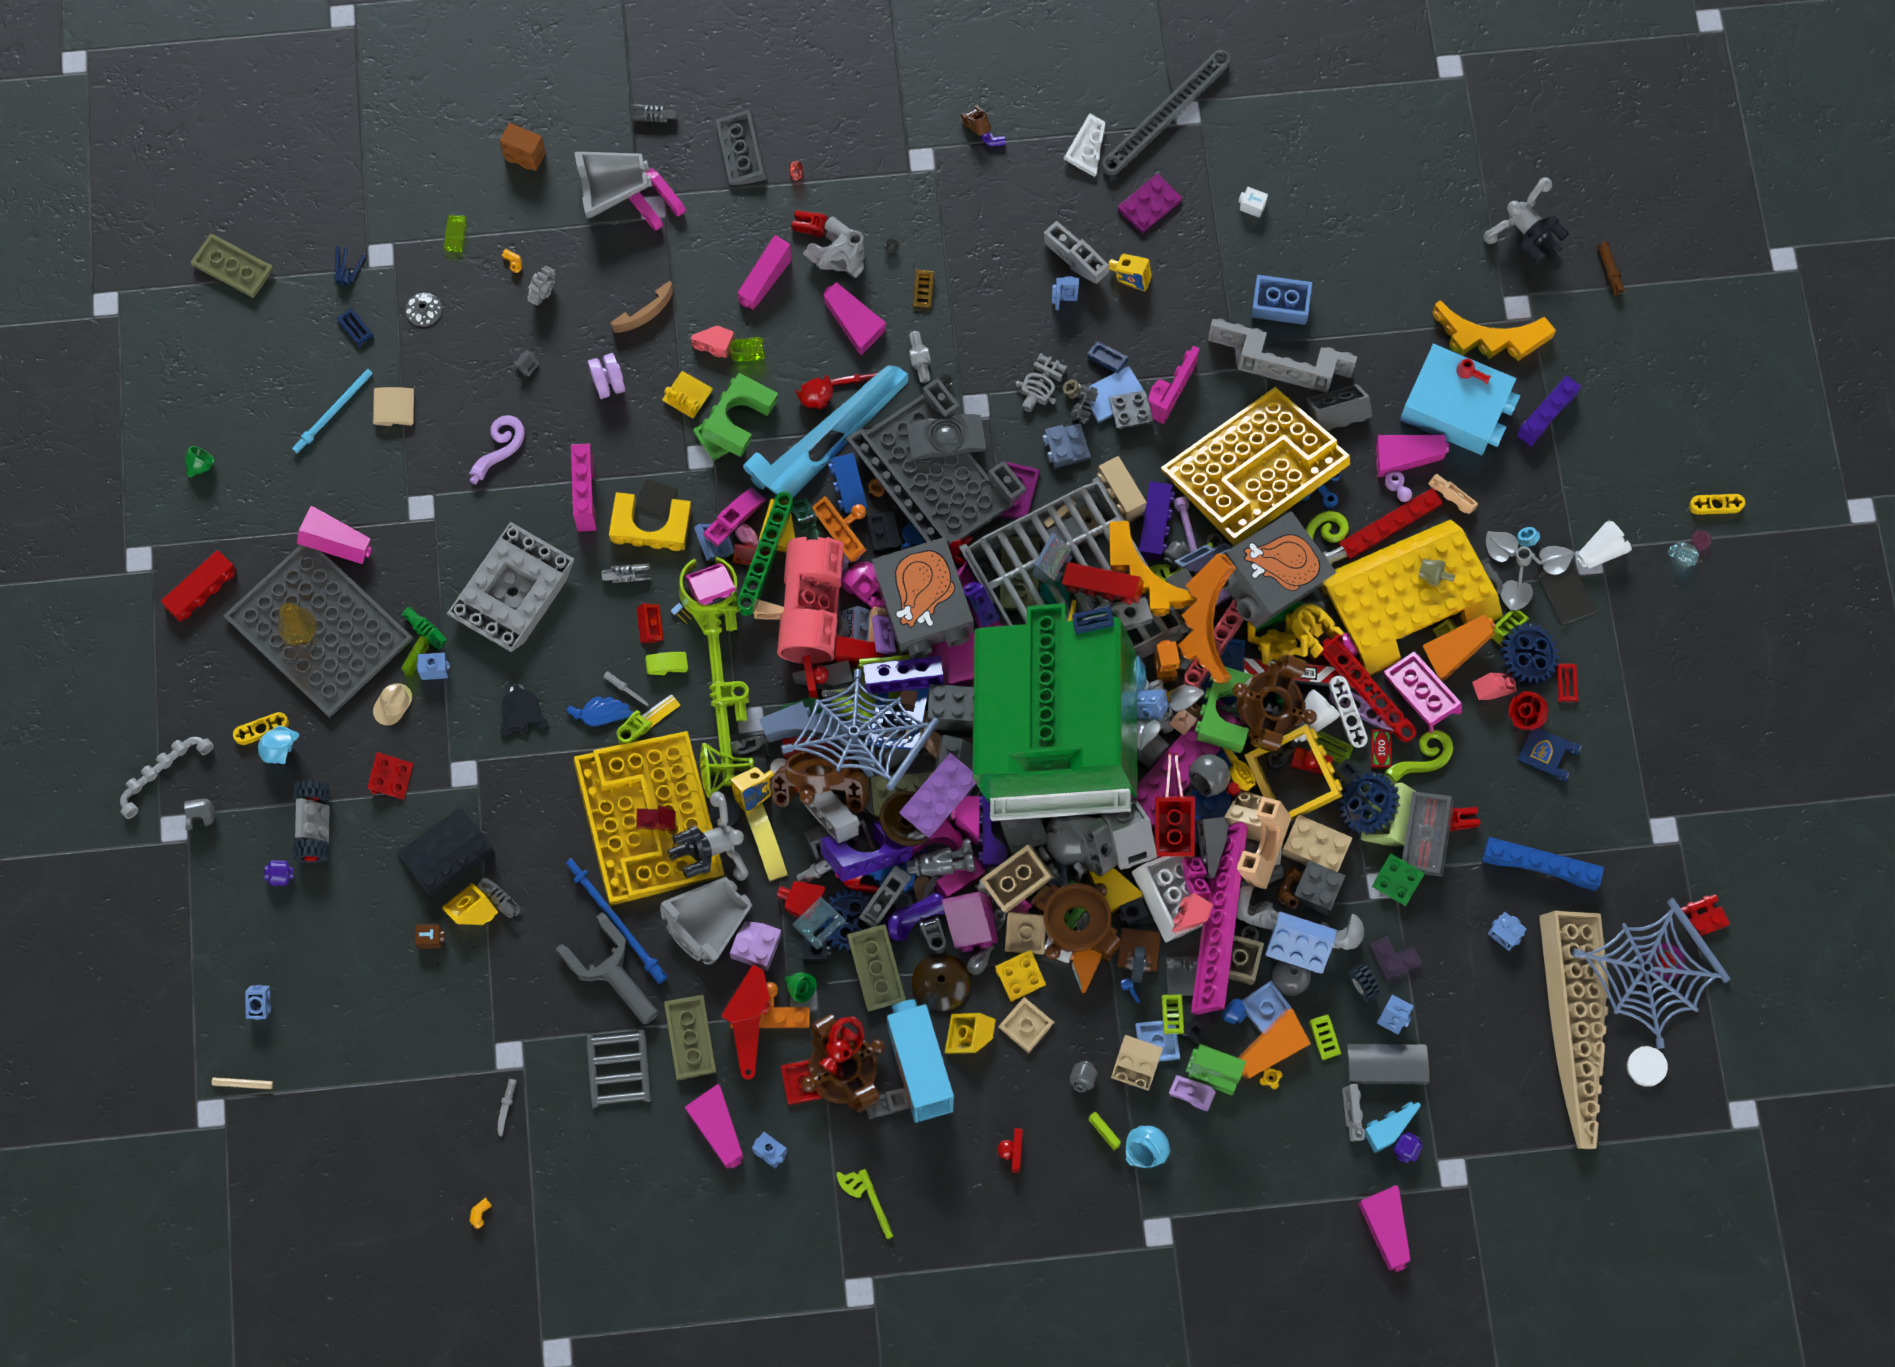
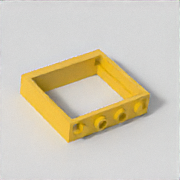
M1307 724L1284 735L1281 746L1305 734L1331 791L1288 812L1291 816V821L1295 820L1298 814L1303 816L1343 796L1341 790H1343L1341 783L1338 779L1335 780L1332 774L1335 770L1330 762L1327 763L1324 757L1327 755L1322 745L1319 746L1316 740L1319 738L1318 734L1315 732L1314 727L1311 728ZM1258 748L1244 755L1263 797L1276 800L1257 757L1268 751Z

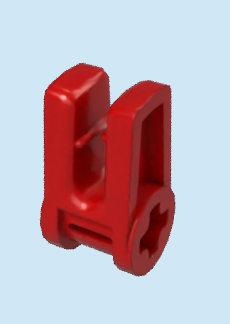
M795 210L794 217L798 221H792V230L816 237L824 236V226L829 219L826 215Z
M1478 807L1453 808L1450 831L1479 827V819H1460L1461 817L1475 816L1478 813Z

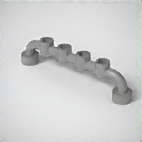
M190 737L183 743L180 740L175 741L171 745L173 749L168 755L166 753L159 754L156 758L158 764L153 768L150 765L145 766L141 770L143 776L139 780L132 778L126 783L128 789L120 798L121 814L126 819L135 816L138 808L134 803H128V799L133 794L139 793L142 790V786L148 781H153L161 770L170 767L173 760L178 756L184 755L191 745L197 744L196 749L200 754L206 755L213 749V743L209 739H202L200 737Z

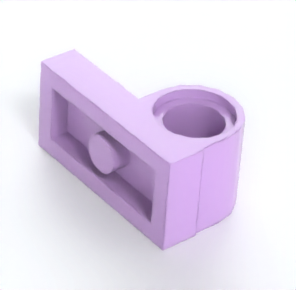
M1177 1075L1169 1091L1171 1096L1188 1101L1196 1108L1208 1111L1216 1093L1211 1086Z

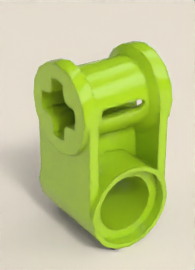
M636 710L617 730L619 744L636 742L651 728L652 722L644 719L640 712ZM626 733L631 735L628 739L621 738Z

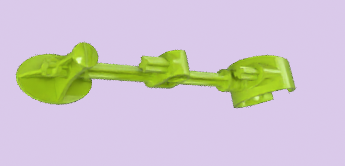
M716 557L715 565L721 563L725 566L736 589L724 601L712 605H703L687 595L684 590L685 576L696 568L695 559L688 562L683 568L679 582V597L682 605L694 616L703 633L708 637L712 684L709 686V689L712 691L710 698L713 699L711 706L715 707L720 749V752H718L708 744L702 743L700 770L703 788L708 798L722 786H731L730 779L740 775H734V772L755 768L753 758L733 757L731 751L727 706H734L736 722L747 721L746 704L749 703V688L742 681L724 682L719 641V634L722 632V628L719 627L721 625L719 617L721 615L725 616L726 631L737 630L736 613L739 612L737 603L736 573L728 562L719 557ZM740 690L744 695L736 696L734 691ZM711 751L721 758V764L716 762ZM708 753L710 754L714 764H709ZM733 761H745L749 763L733 764ZM722 774L723 781L715 788L718 775ZM716 775L715 780H714V784H713V787H712V790H711L710 776Z

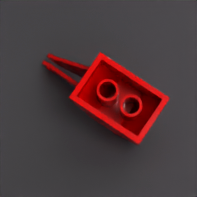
M1168 753L1166 796H1155L1154 843L1157 856H1194L1195 797L1183 796L1178 753H1175L1174 757L1177 796H1169L1171 753Z
M754 964L721 1015L724 1020L733 1025L741 1075L747 1080L754 1078L756 1073L760 1019L763 1015L767 1016L772 1008L765 973ZM746 1070H751V1074L746 1075Z

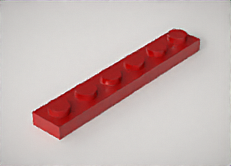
M1431 488L1339 542L1338 546L1344 548L1347 559L1350 560L1440 507L1443 501L1435 490Z

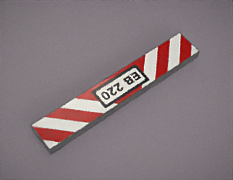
M1244 658L1242 660V672L1251 675L1267 672L1270 663L1275 664L1276 661L1263 664L1261 659ZM1306 664L1303 675L1300 678H1294L1293 681L1298 684L1329 687L1330 680L1341 675L1331 666ZM1352 670L1350 673L1351 677L1356 679V670ZM1336 680V684H1334V687L1340 688V686H1342L1343 683L1338 682V680Z

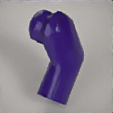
M990 132L980 136L982 141L990 147L1006 145L1005 136L994 137Z

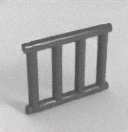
M639 1030L638 1033L606 1037L594 1038L592 1035L586 1036L592 1108L599 1107V1104L636 1100L650 1102L651 1093L645 1030ZM634 1041L639 1043V1053L595 1056V1046ZM640 1061L641 1072L597 1077L596 1065ZM642 1081V1092L598 1096V1085Z

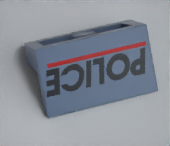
M856 606L842 611V616L849 623L848 638L868 641L870 610Z

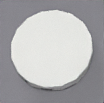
M1650 1046L1640 1047L1629 1056L1627 1072L1637 1084L1645 1087L1654 1086L1660 1083L1666 1076L1668 1069L1667 1061L1659 1050Z

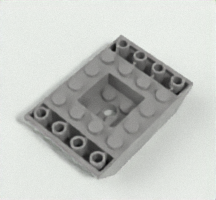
M510 522L447 612V615L512 652L527 640L566 583L574 558ZM515 588L518 590V594L513 597L509 596L508 591Z

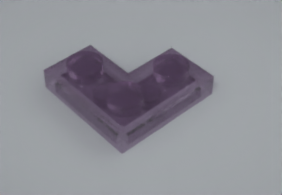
M1388 936L1369 944L1385 980L1422 965L1414 946L1395 953Z

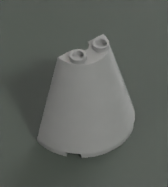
M575 152L587 219L652 186L650 175L647 176L646 174L649 171L648 162L643 160L642 154Z
M727 877L668 899L661 903L660 906L662 919H667L668 925L666 927L674 940L692 958L697 961L700 959L704 960V964H712L718 959L752 906L749 898L746 895H739L736 891V884L731 880L729 881Z

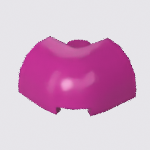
M868 561L857 562L843 574L841 580V587L851 595H856L864 603H867L868 599L870 600L879 591L873 574L872 563Z

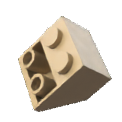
M1240 791L1224 816L1225 821H1227L1228 826L1240 822L1245 823L1248 826L1246 838L1260 842L1262 823L1256 813L1263 796Z
M1125 1035L1111 1078L1149 1091L1163 1048Z

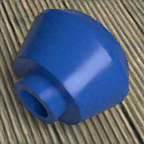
M1233 999L1222 1013L1223 1021L1236 1024L1237 1022L1241 1023L1247 1016L1245 1013L1246 1007L1241 999Z

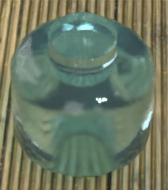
M1683 541L1672 545L1668 553L1672 564L1683 568L1694 566L1699 557L1697 548Z

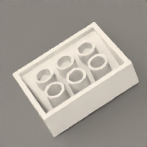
M1163 856L1145 863L1132 871L1165 943L1194 931L1203 925L1202 923L1198 927L1176 933L1172 931L1174 927L1173 920L1181 909L1179 907L1180 902L1184 897L1189 896L1182 860L1183 858H1193V856Z

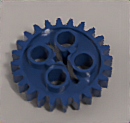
M1524 623L1521 626L1517 625L1508 630L1509 633L1503 636L1506 640L1501 642L1504 647L1499 649V651L1504 653V655L1500 659L1506 661L1502 664V666H1508L1506 673L1513 672L1512 679L1518 676L1519 683L1525 680V685L1531 682L1535 685L1538 682H1544L1545 679L1551 677L1550 674L1556 672L1554 668L1559 664L1555 660L1559 659L1560 656L1555 655V652L1559 651V649L1554 648L1557 641L1551 642L1550 640L1553 635H1546L1547 629L1541 631V625L1534 627V623L1529 625Z
M1364 772L1363 778L1357 775V781L1352 780L1351 787H1345L1348 790L1347 793L1342 792L1345 798L1339 800L1344 805L1339 808L1340 811L1344 812L1341 817L1346 819L1344 823L1349 828L1360 834L1363 832L1368 835L1369 831L1376 834V828L1383 831L1382 825L1389 827L1388 820H1395L1392 814H1398L1395 807L1400 806L1396 802V800L1400 799V796L1396 794L1399 790L1394 787L1395 783L1390 778L1381 773L1371 772L1369 776ZM1361 794L1363 797H1365L1373 804L1381 808L1382 811L1378 812L1376 809H1374L1373 807L1365 803L1363 800L1358 798L1357 795Z
M852 889L851 894L844 890L843 896L836 892L837 898L834 899L830 896L831 903L824 902V906L827 909L820 910L824 916L819 917V921L824 923L820 924L819 928L825 929L821 934L822 936H828L826 938L827 943L833 941L832 948L839 945L840 952L843 948H846L847 953L850 952L848 938L842 937L840 935L841 932L844 930H848L851 933L862 931L863 929H860L858 925L861 922H865L858 917L869 903V894L862 897V891H860L858 895H855L854 889ZM858 905L861 907V909L858 912H852L850 910L851 906ZM835 913L843 915L842 919L838 921L834 920L832 916ZM851 918V920H854V924L847 922V919Z

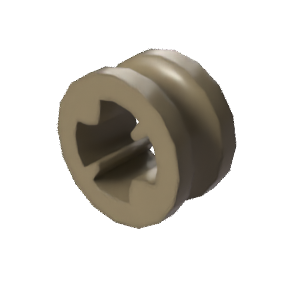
M1071 379L1064 384L1063 391L1068 397L1076 398L1081 385L1076 380Z

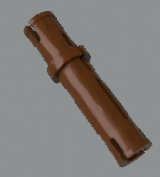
M1608 241L1601 242L1603 246L1599 243L1597 248L1607 272L1606 278L1612 286L1613 294L1618 295L1621 294L1619 290L1622 293L1625 291L1620 278L1621 273L1617 270Z

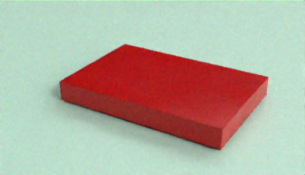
M809 1060L781 1065L788 1105L823 1099L815 1090L808 1093L802 1089V1080L809 1077ZM837 1062L838 1068L834 1075L844 1079L841 1062Z

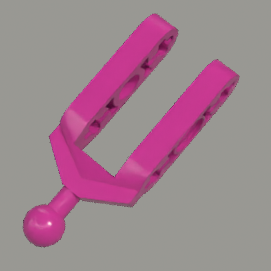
M649 168L646 174L647 176L650 175L652 186L676 216L685 213L686 209L680 199L660 174L653 168ZM640 192L629 197L630 201L654 231L663 227L660 217Z

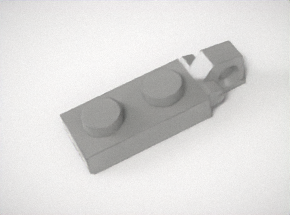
M1350 1084L1342 1089L1346 1127H1349L1350 1141L1364 1140L1365 1130L1362 1128L1361 1123L1363 1118L1359 1104L1361 1094L1358 1090V1084Z

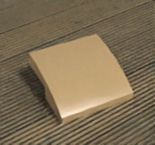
M401 387L374 388L373 424L412 426L414 389Z

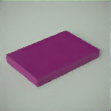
M1005 462L1025 486L1026 491L1010 509L999 516L1017 520L1029 514L1040 470Z

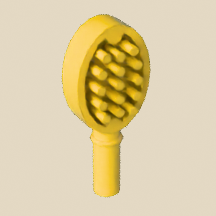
M1223 748L1229 762L1232 764L1229 770L1233 781L1242 790L1249 791L1256 782L1251 769L1246 763L1239 761L1232 750Z

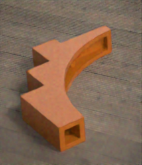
M1216 554L1185 585L1189 589L1188 593L1190 596L1197 599V601L1181 615L1185 619V624L1190 629H1193V631L1178 645L1181 649V654L1186 659H1199V664L1209 670L1211 678L1217 683H1227L1232 678L1217 652L1213 628L1215 606L1219 594L1227 579L1236 570V567L1225 554Z

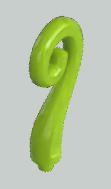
M1326 511L1316 515L1305 529L1313 540L1318 526L1327 521L1336 522L1340 527L1339 533L1331 534L1329 532L1331 524L1326 523L1321 528V535L1324 540L1337 543L1347 536L1349 525L1344 515L1334 511Z
M1433 730L1431 734L1427 731L1421 736L1419 741L1421 752L1431 757L1437 755L1439 748H1430L1427 745L1430 739H1437L1443 745L1441 755L1435 760L1427 762L1409 761L1397 763L1386 770L1384 775L1396 783L1408 773L1430 772L1443 767L1450 760L1453 753V743L1450 736L1440 730Z

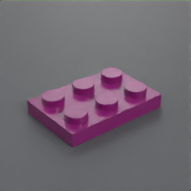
M1157 173L1123 201L1117 210L1143 234L1182 201V197Z

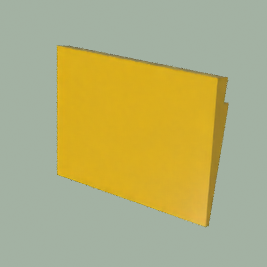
M1274 387L1162 466L1161 471L1232 545L1236 546L1350 465V455L1337 445V440Z
M688 731L593 750V753L574 757L573 763L609 906L725 876L719 854L712 856L710 872L706 874L700 873L689 879L684 877L682 867L696 863V860L691 856L685 855L671 861L668 857L671 854H667V849L676 847L672 840L673 834L683 832L693 825L703 833L713 829ZM661 805L676 811L675 831L636 829L637 808L657 809V806Z

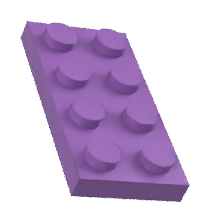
M950 753L899 813L930 839L976 785L973 779V772Z

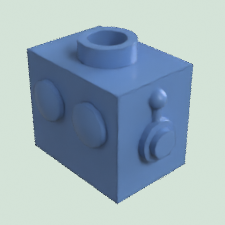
M445 653L418 654L417 671L422 680L449 678L448 670L450 663H448Z
M1165 690L1139 691L1137 695V720L1163 718L1169 707Z
M1504 912L1503 915L1499 916L1498 920L1493 921L1492 929L1488 935L1510 951L1514 945H1519L1522 941L1521 938L1525 935L1524 932L1527 928L1521 925V921L1518 918Z
M250 986L245 991L246 1019L260 1020L266 1019L271 1013L270 986Z
M1392 995L1377 1024L1399 1034L1402 1027H1407L1412 1018L1409 1014L1413 1005Z
M763 1132L755 1140L752 1151L758 1157L765 1160L766 1163L776 1168L780 1162L784 1161L787 1148Z

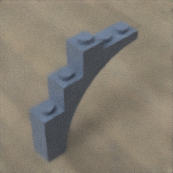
M799 702L760 718L759 720L768 742L783 738L800 737L811 717V711L809 707H804L803 702ZM826 712L813 738H822L830 719V715ZM821 713L814 716L811 725L803 737L811 735ZM834 719L825 738L832 737L836 731L838 723ZM856 723V726L860 727L862 724ZM840 725L839 732L836 736L848 734V732ZM862 735L859 736V738L863 743H865L864 741L867 738V736ZM831 741L842 749L846 747V744L841 741ZM850 747V749H849V750H860V751H864L863 749L856 748V747ZM848 753L851 756L867 758L864 754ZM855 760L859 765L875 768L872 763ZM862 769L867 778L874 776L872 771Z

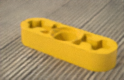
M1739 494L1697 495L1690 501L1689 509L1697 515L1738 513L1745 506V499ZM1734 500H1736V503H1740V504L1738 505V507H1736L1735 504H1731V503H1732ZM1712 501H1720L1722 507L1715 508L1712 505ZM1699 502V504L1702 505L1701 508H1698V506L1695 505V503Z
M277 712L238 726L233 731V737L238 744L246 745L260 740L267 731L276 728L278 724L275 723H277L278 718L284 720L281 726L286 728L289 726V720L284 713ZM269 721L271 722V724H273L271 725L273 729L270 728L268 724ZM260 724L266 725V730L263 733L256 732V727ZM250 728L252 729L254 736L251 735L249 730ZM240 732H244L246 734L244 739H241L239 737L241 736Z

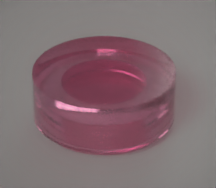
M1703 530L1696 531L1691 537V544L1697 550H1705L1711 543L1710 535Z

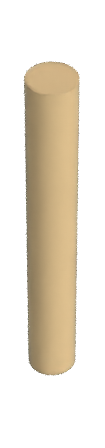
M212 1078V1086L273 1089V1081Z

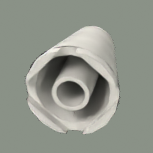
M1608 520L1579 551L1577 561L1582 568L1590 569L1630 552L1632 548L1628 540L1624 542V534L1613 521L1610 522Z
M1312 690L1309 692L1305 699L1306 710L1311 709L1315 711L1317 720L1315 723L1307 725L1311 728L1314 727L1317 733L1338 719L1340 713L1317 691ZM1302 720L1301 723L1297 727L1292 729L1290 732L1306 725V723ZM1304 734V735H1302V736H1300V737L1294 739V741H1295L1296 743L1298 742V740H1299L1300 742H1303V741H1305L1307 738H1306V736H1305V734Z

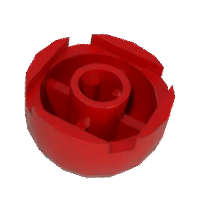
M824 375L825 379L823 380L820 377L810 380L800 386L802 389L800 392L798 390L795 391L801 404L808 408L817 407L818 410L828 406L827 402L833 396V385L828 375Z
M1521 692L1522 694L1515 696L1509 705V717L1512 718L1514 726L1520 729L1535 730L1540 728L1548 718L1549 709L1547 702L1542 696L1534 692Z

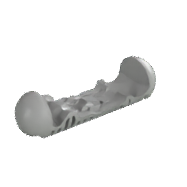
M1246 885L1240 887L1236 917L1248 924L1273 930L1279 914L1272 908L1273 903L1263 901L1254 906L1250 905L1249 901L1253 886ZM1351 914L1348 926L1345 929L1336 930L1333 948L1349 950L1355 949L1361 944L1364 938V926L1357 915ZM1322 921L1320 925L1329 927L1327 922Z

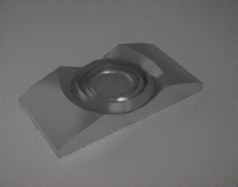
M958 414L943 419L927 418L907 424L912 460L986 451L982 420L979 414Z

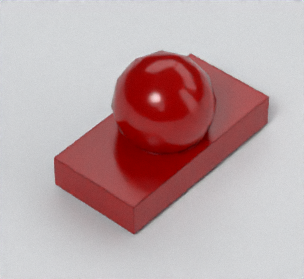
M810 655L803 656L809 696L817 698L815 684H824L829 678V672L823 666L812 668Z
M1296 747L1291 767L1324 776L1313 751ZM1324 756L1327 763L1330 762L1332 764L1333 757Z
M1017 1128L1014 1130V1142L1003 1140L997 1147V1152L1001 1158L1006 1160L1012 1158L1011 1172L1020 1171L1023 1130Z

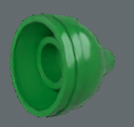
M191 446L185 455L186 475L192 478L197 474L208 471L215 462L212 455L202 448Z
M798 972L785 978L787 992L796 1002H807L815 994L817 982L811 974Z

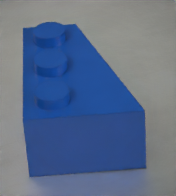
M854 453L831 458L828 465L830 473L834 475L835 481L833 485L835 492H838L840 500H838L840 511H844V514L851 513L852 507L857 504H861L867 509Z

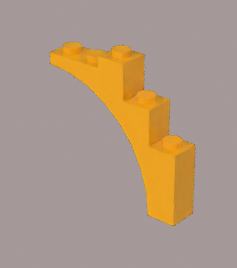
M1441 300L1434 305L1432 311L1434 318L1438 322L1440 321L1446 333L1452 336L1449 342L1451 350L1462 356L1476 346H1479L1480 352L1490 359L1507 348L1508 353L1519 361L1552 339L1556 332L1555 328L1545 317L1521 327L1499 329L1488 328L1469 322L1452 312Z
M1109 521L1110 571L1120 573L1130 571V575L1142 578L1144 585L1141 595L1149 592L1151 614L1158 617L1169 614V606L1181 609L1185 606H1192L1197 601V599L1190 596L1189 590L1181 589L1165 582L1145 565L1134 547L1130 535L1129 521Z

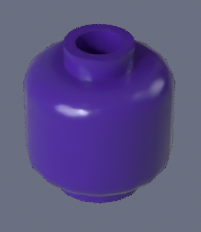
M285 860L270 861L264 867V880L268 881L270 886H286L289 883V879H293V867H289V863Z
M1408 1132L1405 1135H1399L1393 1148L1394 1153L1398 1155L1397 1160L1406 1164L1409 1161H1417L1423 1148L1420 1142L1421 1138Z

